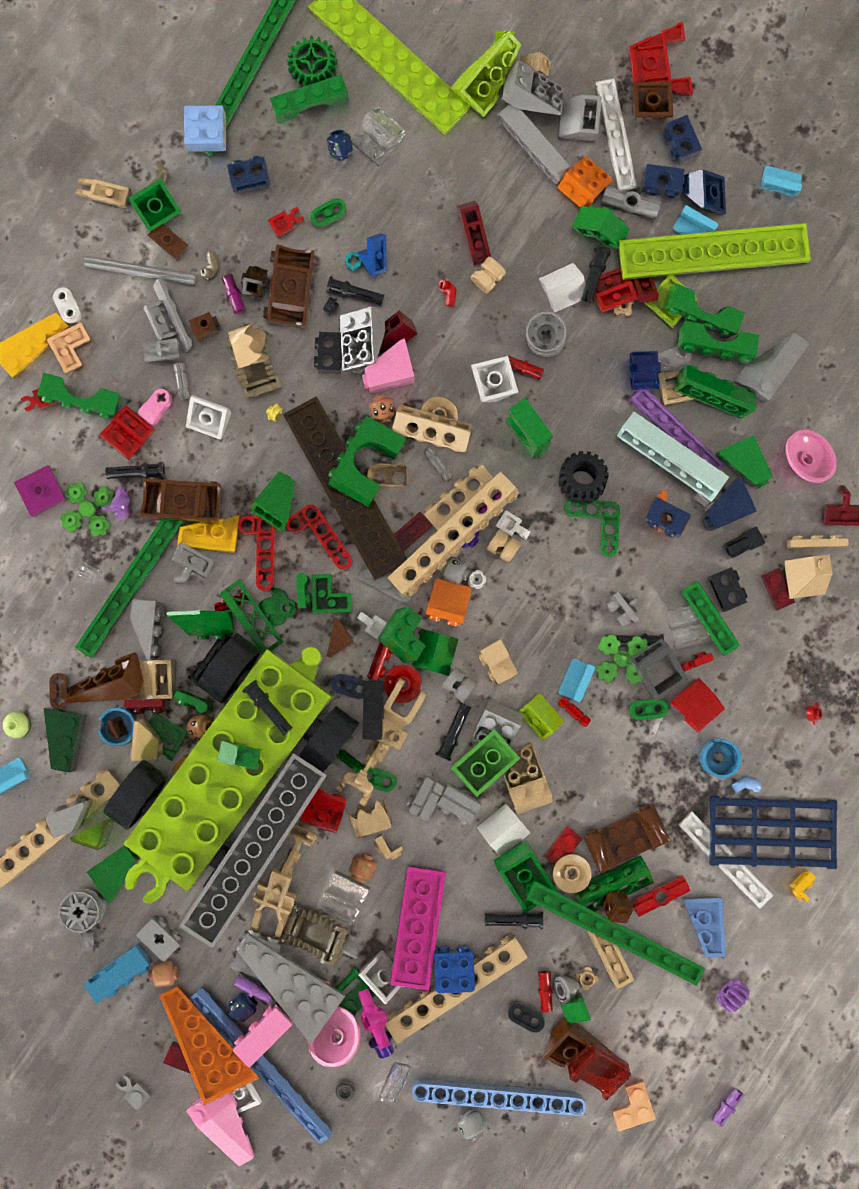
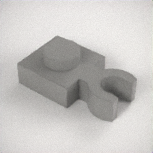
M125 1074L123 1078L127 1081V1084L123 1085L119 1081L116 1086L119 1090L127 1092L123 1097L138 1110L152 1094L139 1081L134 1085L131 1076Z

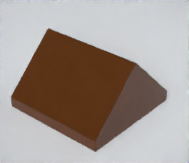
M634 82L632 114L634 117H673L672 82Z
M334 619L326 656L330 658L335 657L355 644L339 619Z

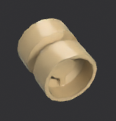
M488 257L481 264L482 269H477L470 276L474 284L487 294L495 287V281L499 282L506 275L504 268L491 257Z
M499 528L488 545L487 550L495 555L500 554L502 560L510 563L522 542L514 537L509 538L508 534Z

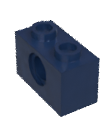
M647 164L644 170L642 192L649 196L659 194L665 195L666 198L679 197L682 192L685 169ZM658 180H665L667 182V185L663 186L659 184Z
M656 497L644 521L647 522V526L656 530L660 528L665 531L664 534L674 539L681 536L691 514ZM662 515H669L671 523L665 524L662 521Z

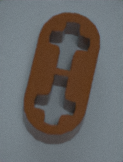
M63 673L53 674L49 681L50 705L58 710L66 708L69 704L65 701L60 706L58 703H55V699L59 697V692L60 698L65 700L69 691V680ZM58 676L64 681V683L60 684V690L58 689V684H55Z

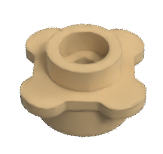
M634 301L624 304L625 308L622 305L614 308V313L616 315L630 316L632 314L631 306Z
M585 967L584 971L577 973L575 979L581 983L583 990H589L599 980L592 973L591 967Z

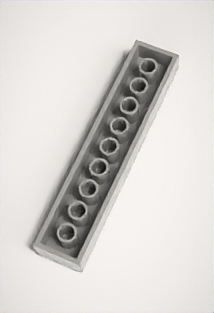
M294 753L292 754L180 923V928L212 949L216 946L327 777L326 774Z

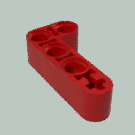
M307 505L288 518L286 526L292 533L299 534L310 527L335 565L340 570L351 568L353 564L351 556L315 505ZM310 509H314L317 512L316 517L313 519L307 518V512ZM294 520L301 522V526L297 530L291 528V523ZM320 525L327 526V532L323 535L317 532ZM330 541L338 542L336 550L331 551L328 549ZM342 549L344 552H341V555L345 559L348 558L346 566L343 564L339 565L341 560L336 555Z
M244 516L238 521L239 530L246 535H257L256 586L263 592H270L275 587L276 528L271 526L268 531H264L262 524L265 521L259 516ZM251 521L252 528L247 531L244 530V522ZM265 540H270L271 547L268 550H263L261 546ZM264 559L271 561V566L268 569L261 567ZM261 572L271 573V575H267L270 585H267L266 588L261 585V582L265 581V575H261Z

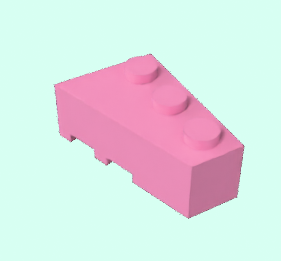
M277 1002L262 1014L263 1017L259 1021L256 1020L248 1028L250 1031L245 1036L241 1034L234 1041L233 1052L249 1068L293 1024V1021Z

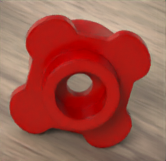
M815 702L814 706H808L807 720L813 721V725H817V721L822 719V709Z

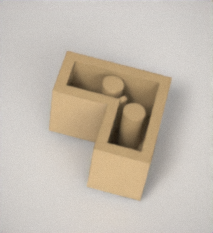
M501 639L479 651L481 655L478 658L483 666L487 665L490 672L487 674L492 683L496 682L499 685L519 674Z

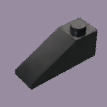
M364 681L362 739H383L384 681Z

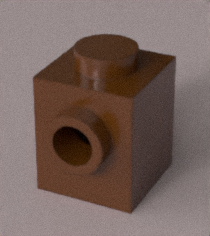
M210 312L188 320L198 342L219 334L217 328L220 327L217 317H212Z
M609 891L602 904V908L610 922L627 923L634 910L628 896L622 892Z

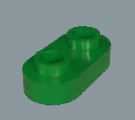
M338 198L322 204L311 212L312 224L317 228H323L341 219L346 214V205L343 200ZM338 207L340 211L334 212V208ZM319 216L324 218L322 221L317 220Z
M655 699L639 700L630 705L629 713L636 720L663 718L668 713V704L662 699L658 701ZM656 705L661 707L659 712H656L654 709ZM638 706L642 708L640 714H637L635 711Z
M369 768L372 778L368 782L373 785L374 789L389 792L395 788L396 778L392 773L377 768ZM385 778L390 779L389 785L383 783Z

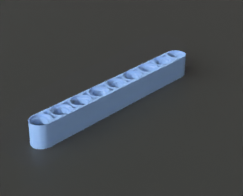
M418 1079L412 1086V1095L419 1102L580 1116L586 1110V1104L582 1095L574 1092L431 1079ZM422 1086L426 1089V1092L419 1094L416 1092V1088ZM438 1088H442L446 1092L444 1095L439 1096L435 1091ZM457 1090H463L465 1092V1095L463 1097H457L455 1096V1092ZM477 1092L484 1093V1097L481 1099H476L474 1097V1094ZM499 1093L504 1096L500 1101H496L493 1098ZM517 1095L523 1097V1100L519 1103L513 1101V1098ZM540 1097L543 1100L540 1104H534L532 1102L533 1099ZM553 1100H562L559 1106L552 1105ZM574 1101L581 1102L578 1108L571 1106Z

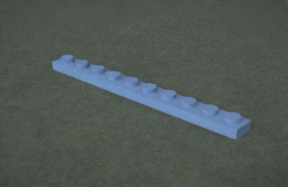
M201 987L189 1000L231 1047L234 1048V1041L243 1033L239 1030L236 1023L230 1020L224 1013V1010L211 999L210 994ZM262 1055L250 1068L319 1144L329 1139L333 1133L328 1125L316 1115L314 1109L304 1102L302 1096L295 1092L289 1085V1082L276 1071L275 1066L269 1063Z

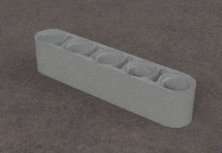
M509 104L497 114L498 119L555 184H558L571 167L522 110Z

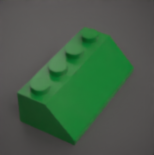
M686 365L680 369L673 388L674 391L741 419L756 411V394L750 392V389L735 386L730 380L716 378V375L713 373H704L694 365Z

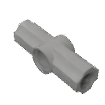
M606 186L601 202L602 204L622 209L627 214L636 213L656 219L661 204L659 201L642 197L634 191L625 192ZM627 200H633L636 205H628Z

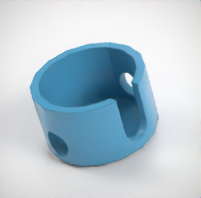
M123 707L111 708L105 711L99 717V721H102L101 729L97 730L101 740L111 746H122L132 742L134 721L137 719L136 714ZM117 717L122 718L128 731L127 735L115 738L108 733V721Z
M725 739L708 741L702 747L699 754L703 770L709 775L718 778H728L734 775L739 770L742 762L738 747ZM720 752L723 754L724 759L721 763L713 761L714 753Z

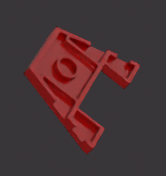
M679 22L670 29L667 28L653 37L650 36L629 46L633 83L672 82L673 94L693 95L691 77L671 79L666 46L667 43L683 42L685 40L683 22Z

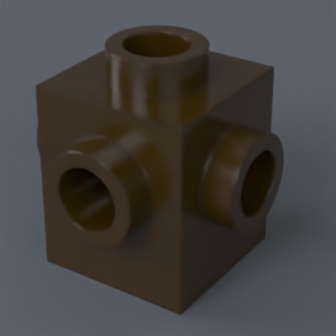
M249 266L246 273L243 272L241 277V284H243L242 294L261 298L264 289L269 287L270 278H267L268 270L258 266Z

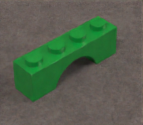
M342 74L270 98L278 124L296 118L300 112L312 106L321 104L333 106L349 100Z
M680 284L670 287L663 307L668 310L669 314L673 316L680 315L685 317L686 321L704 324L706 330H715L719 332L720 336L725 338L738 334L745 314L730 306L721 308L716 314L706 313L697 305L695 291Z
M685 321L679 330L677 349L683 350L686 353L696 352L707 357L717 356L723 360L732 359L747 364L757 357L759 335L741 331L734 340L720 342L713 339L707 333L704 324Z
M44 372L37 394L42 398V402L53 404V401L61 403L60 406L67 409H72L73 406L80 408L79 411L82 413H99L98 416L104 419H110V417L115 416L120 399V393L102 388L89 398H77L66 390L62 377Z

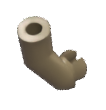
M159 164L155 168L158 176L150 184L160 178L164 184L166 182L168 169L163 164Z
M215 251L206 253L208 265L200 271L201 276L205 279L212 278L219 269Z

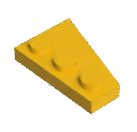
M240 515L227 519L221 518L219 519V525L197 523L182 526L179 529L177 546L179 543H184L193 549L235 553Z

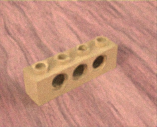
M400 404L396 412L392 431L403 437H412L419 442L426 441L433 443L437 447L451 448L455 452H466L473 424ZM410 423H416L418 427H412ZM428 428H434L436 432H431ZM446 433H452L455 437H449Z
M477 465L468 472L469 476L465 480L463 478L459 479L454 484L455 488L451 492L445 491L439 497L441 500L437 504L431 503L425 509L426 513L424 516L436 531L494 478L483 465L479 468ZM470 481H477L479 488L471 490L468 483ZM462 493L465 499L463 502H456L454 495ZM446 505L450 508V513L442 515L439 512V508Z

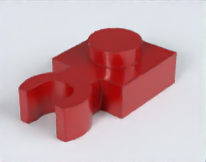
M298 207L293 208L288 215L283 211L268 219L277 238L294 229L293 223L304 221L303 216L299 218L294 217L295 213L299 212Z
M39 388L32 391L33 397L24 396L21 398L22 402L30 401V406L24 408L26 412L32 411L36 405L41 410L58 402L53 401V404L42 402V398L37 395Z
M705 651L695 654L694 659L680 665L685 672L711 662L714 658L712 653L706 654Z

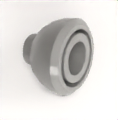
M346 935V941L342 945L343 949H341L340 955L356 959L358 956L356 938Z
M567 976L556 977L553 983L556 997L562 1003L571 1001L579 990L578 981L576 979L572 980Z

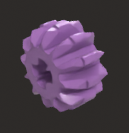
M738 978L731 979L718 992L717 1001L729 1013L736 1012L749 998L750 990L742 980L740 981Z

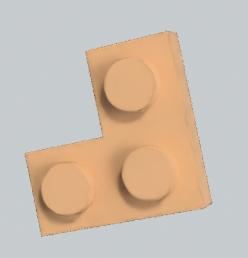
M82 323L47 339L65 374L82 367L74 351L75 348L90 341Z
M640 1080L624 1085L630 1105L612 1110L618 1130L621 1131L656 1120L644 1081Z

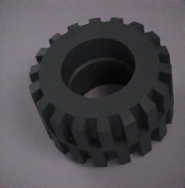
M579 451L578 455L573 453L571 457L565 459L561 466L558 484L561 486L560 491L562 494L566 493L565 497L567 499L572 498L574 503H576V500L580 501V504H584V501H587L589 504L592 503L593 499L596 501L603 494L609 472H607V465H604L605 461L598 459L599 455L595 454L593 456L589 451H587V454ZM579 471L587 472L593 477L594 481L589 484H582L574 479L573 474Z

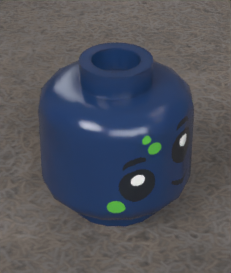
M335 130L330 133V136L327 138L330 156L337 158V160L347 159L348 155L353 151L351 136L344 130Z
M241 992L229 1002L228 1014L234 1021L245 1022L256 1013L258 1003L253 996L250 997L248 993Z

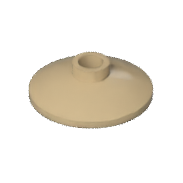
M443 396L429 398L421 408V410L458 420L459 415L456 405L450 399ZM437 410H442L444 413L439 414ZM428 428L429 430L436 432L434 428Z
M576 854L561 857L553 868L555 884L559 889L567 893H577L584 890L591 880L592 872L589 863L583 857ZM570 869L574 870L573 875H568Z

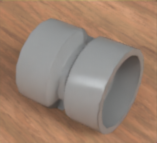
M455 667L441 687L449 693L454 692V696L463 703L477 682L470 677H464V672ZM456 681L461 682L459 687L456 686Z

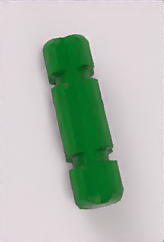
M342 749L337 754V758L358 773L364 770L365 766Z

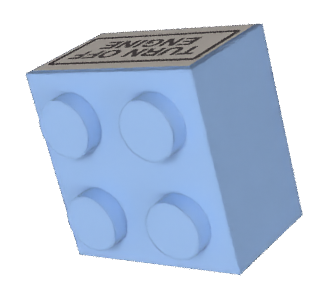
M223 105L184 106V143L188 152L226 151V114Z

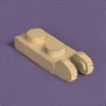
M79 178L78 183L91 187L90 191L76 189V195L127 208L128 198L131 193L130 188L96 179Z

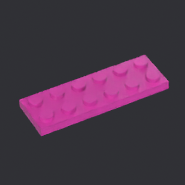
M407 866L390 985L429 990L446 872Z

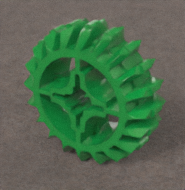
M310 36V40L306 41V38L303 37L302 43L296 41L297 47L291 46L292 52L287 54L289 58L287 60L288 72L292 73L291 77L293 80L297 79V84L300 85L303 82V85L307 86L308 84L334 77L332 72L337 71L335 66L338 64L337 55L333 51V46L328 45L326 40L321 42L319 36L316 40L313 39V36ZM315 51L321 52V53L324 54L326 57L317 55V54L315 53ZM312 56L314 59L313 68H311L310 61H312ZM298 67L307 69L310 74L302 72Z

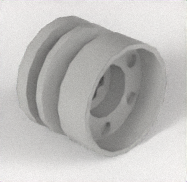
M542 312L530 319L526 329V339L530 350L540 357L547 358L555 356L562 351L566 343V326L559 315L552 312ZM549 333L550 340L548 338L543 340V334L547 335Z
M92 887L76 889L62 899L59 905L58 916L60 922L66 929L72 932L82 933L88 931L103 919L106 913V902L102 894ZM77 909L84 910V913L77 912Z

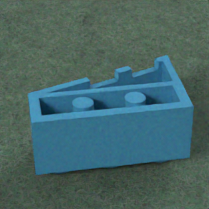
M138 943L93 975L83 985L97 1004L105 997L109 999L118 992L116 989L120 986L126 987L134 981L132 977L136 974L141 976L150 969L148 966L152 963V960L140 943Z

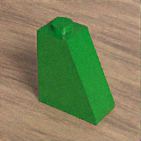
M754 435L716 453V456L739 477H742L751 487L758 485V488L769 484L768 480L773 477Z
M279 471L255 499L251 512L280 532H283L289 518L295 481L290 476Z
M125 845L87 871V874L108 904L116 899L125 884V877L128 871L140 859L136 853Z

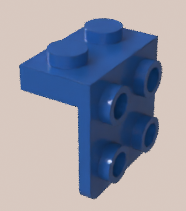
M466 945L457 946V949H450L449 946L438 947V950L434 952L436 992H473L475 990L473 948H469Z

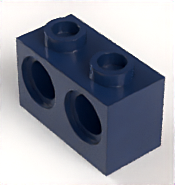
M688 115L666 123L663 137L671 146L670 152L673 159H676L678 164L699 156L702 147ZM673 129H679L682 134H675ZM681 146L688 147L689 151H682Z
M253 156L249 160H235L227 165L234 193L271 185L264 157ZM256 168L262 169V172L259 174L253 173ZM237 172L244 173V175L241 178L235 177V174Z

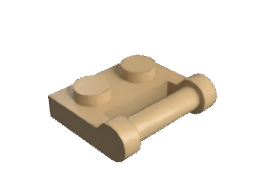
M680 370L656 373L664 406L695 400L674 391L675 383L666 385L665 380L677 378Z

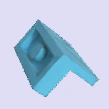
M766 166L760 188L797 197L802 188V184H800L802 175Z
M686 205L672 230L680 235L714 232L719 224Z
M572 659L558 693L581 702L595 667Z
M17 758L0 768V795L31 778L21 758Z

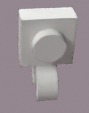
M507 510L496 525V528H500L511 537L516 533L526 540L530 535V531L520 526L522 520Z
M363 612L357 617L368 625L365 631L378 640L387 623L377 615L371 619Z

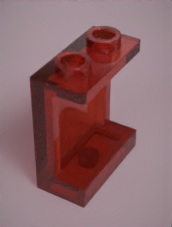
M594 1041L567 1066L571 1081L575 1083L580 1079L601 1091L602 1097L606 1101L631 1077L628 1062Z

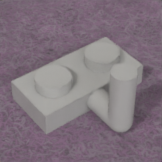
M179 543L171 560L185 569L181 576L174 578V583L181 584L187 582L191 572L206 578L214 560L184 543Z

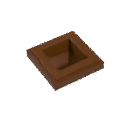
M121 717L108 721V733L115 738L128 734Z

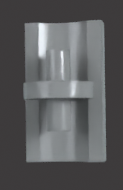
M177 339L143 343L145 362L180 359Z
M617 592L612 595V599L606 604L607 608L611 613L619 607L624 614L618 617L617 621L622 627L637 622L639 619L630 607L635 612L640 609L636 604L640 600L637 596L632 599L628 593L624 596L628 601L626 603L620 593Z

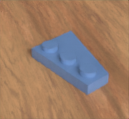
M722 897L683 898L706 957H726Z

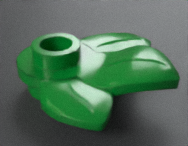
M273 588L271 591L272 597L263 599L259 603V607L264 613L269 614L268 620L272 626L283 624L287 617L293 616L297 607L296 603L288 598L284 590ZM284 605L289 606L288 611L284 610Z

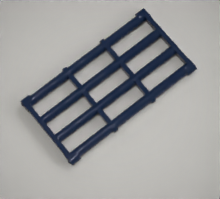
M710 796L709 865L789 866L790 868L827 867V869H837V800L804 801L793 798L790 800L757 799V797L742 799ZM716 805L752 807L751 818L716 817ZM757 807L790 808V819L757 818ZM795 808L831 809V821L795 820ZM715 825L751 826V838L715 837ZM757 826L789 827V839L757 838ZM795 827L831 829V840L795 839ZM715 844L751 846V857L715 856ZM757 846L789 847V858H757ZM795 847L831 848V860L795 859Z

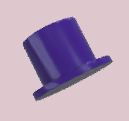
M386 1032L391 1044L388 1047L379 1050L375 1037H372L369 1041L370 1048H375L379 1058L389 1057L394 1052L390 1032Z

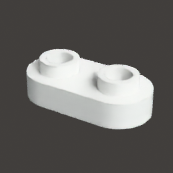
M64 287L58 288L53 294V299L62 319L67 324H77L81 320L82 314L72 292ZM65 294V298L61 300L60 295ZM73 311V315L69 317L68 312Z

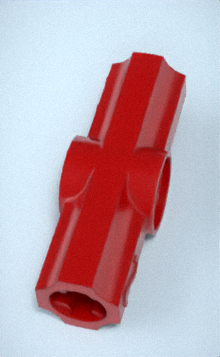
M682 875L662 886L654 887L652 891L632 900L631 903L638 917L660 906H666L670 901L691 890ZM658 892H665L663 900H656Z

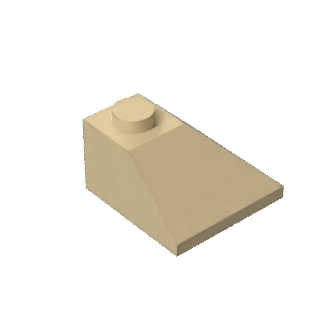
M830 554L784 561L789 599L824 595L833 574Z
M139 716L134 721L131 761L156 760L159 754H163L164 743H160L161 737L143 716Z

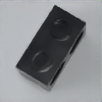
M319 332V337H315V349H318V356H314V368H317L318 373L341 374V333ZM332 340L334 344L327 348L324 346V342ZM330 358L333 360V363L330 366H324L323 361Z
M732 567L707 577L722 612L747 603V593L743 587H740L738 582L740 577ZM723 575L729 578L728 585L722 584L721 577ZM731 592L737 596L735 603L729 601L728 596Z

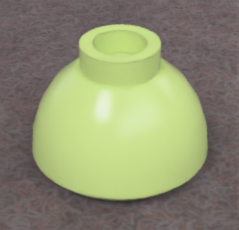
M12 712L3 721V730L11 738H22L30 729V721L22 712Z

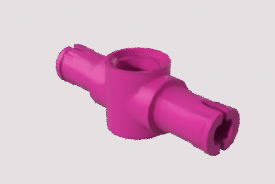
M369 989L357 993L364 1009L361 1015L363 1027L365 1030L370 1031L371 1034L373 1033L379 1050L390 1046L391 1044L384 1029L387 1023L385 1011L374 1004Z

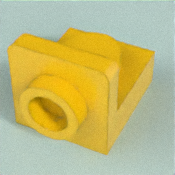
M805 870L790 885L794 889L793 895L800 901L802 899L806 902L810 901V898L803 891L808 890L814 884L816 877L812 872Z

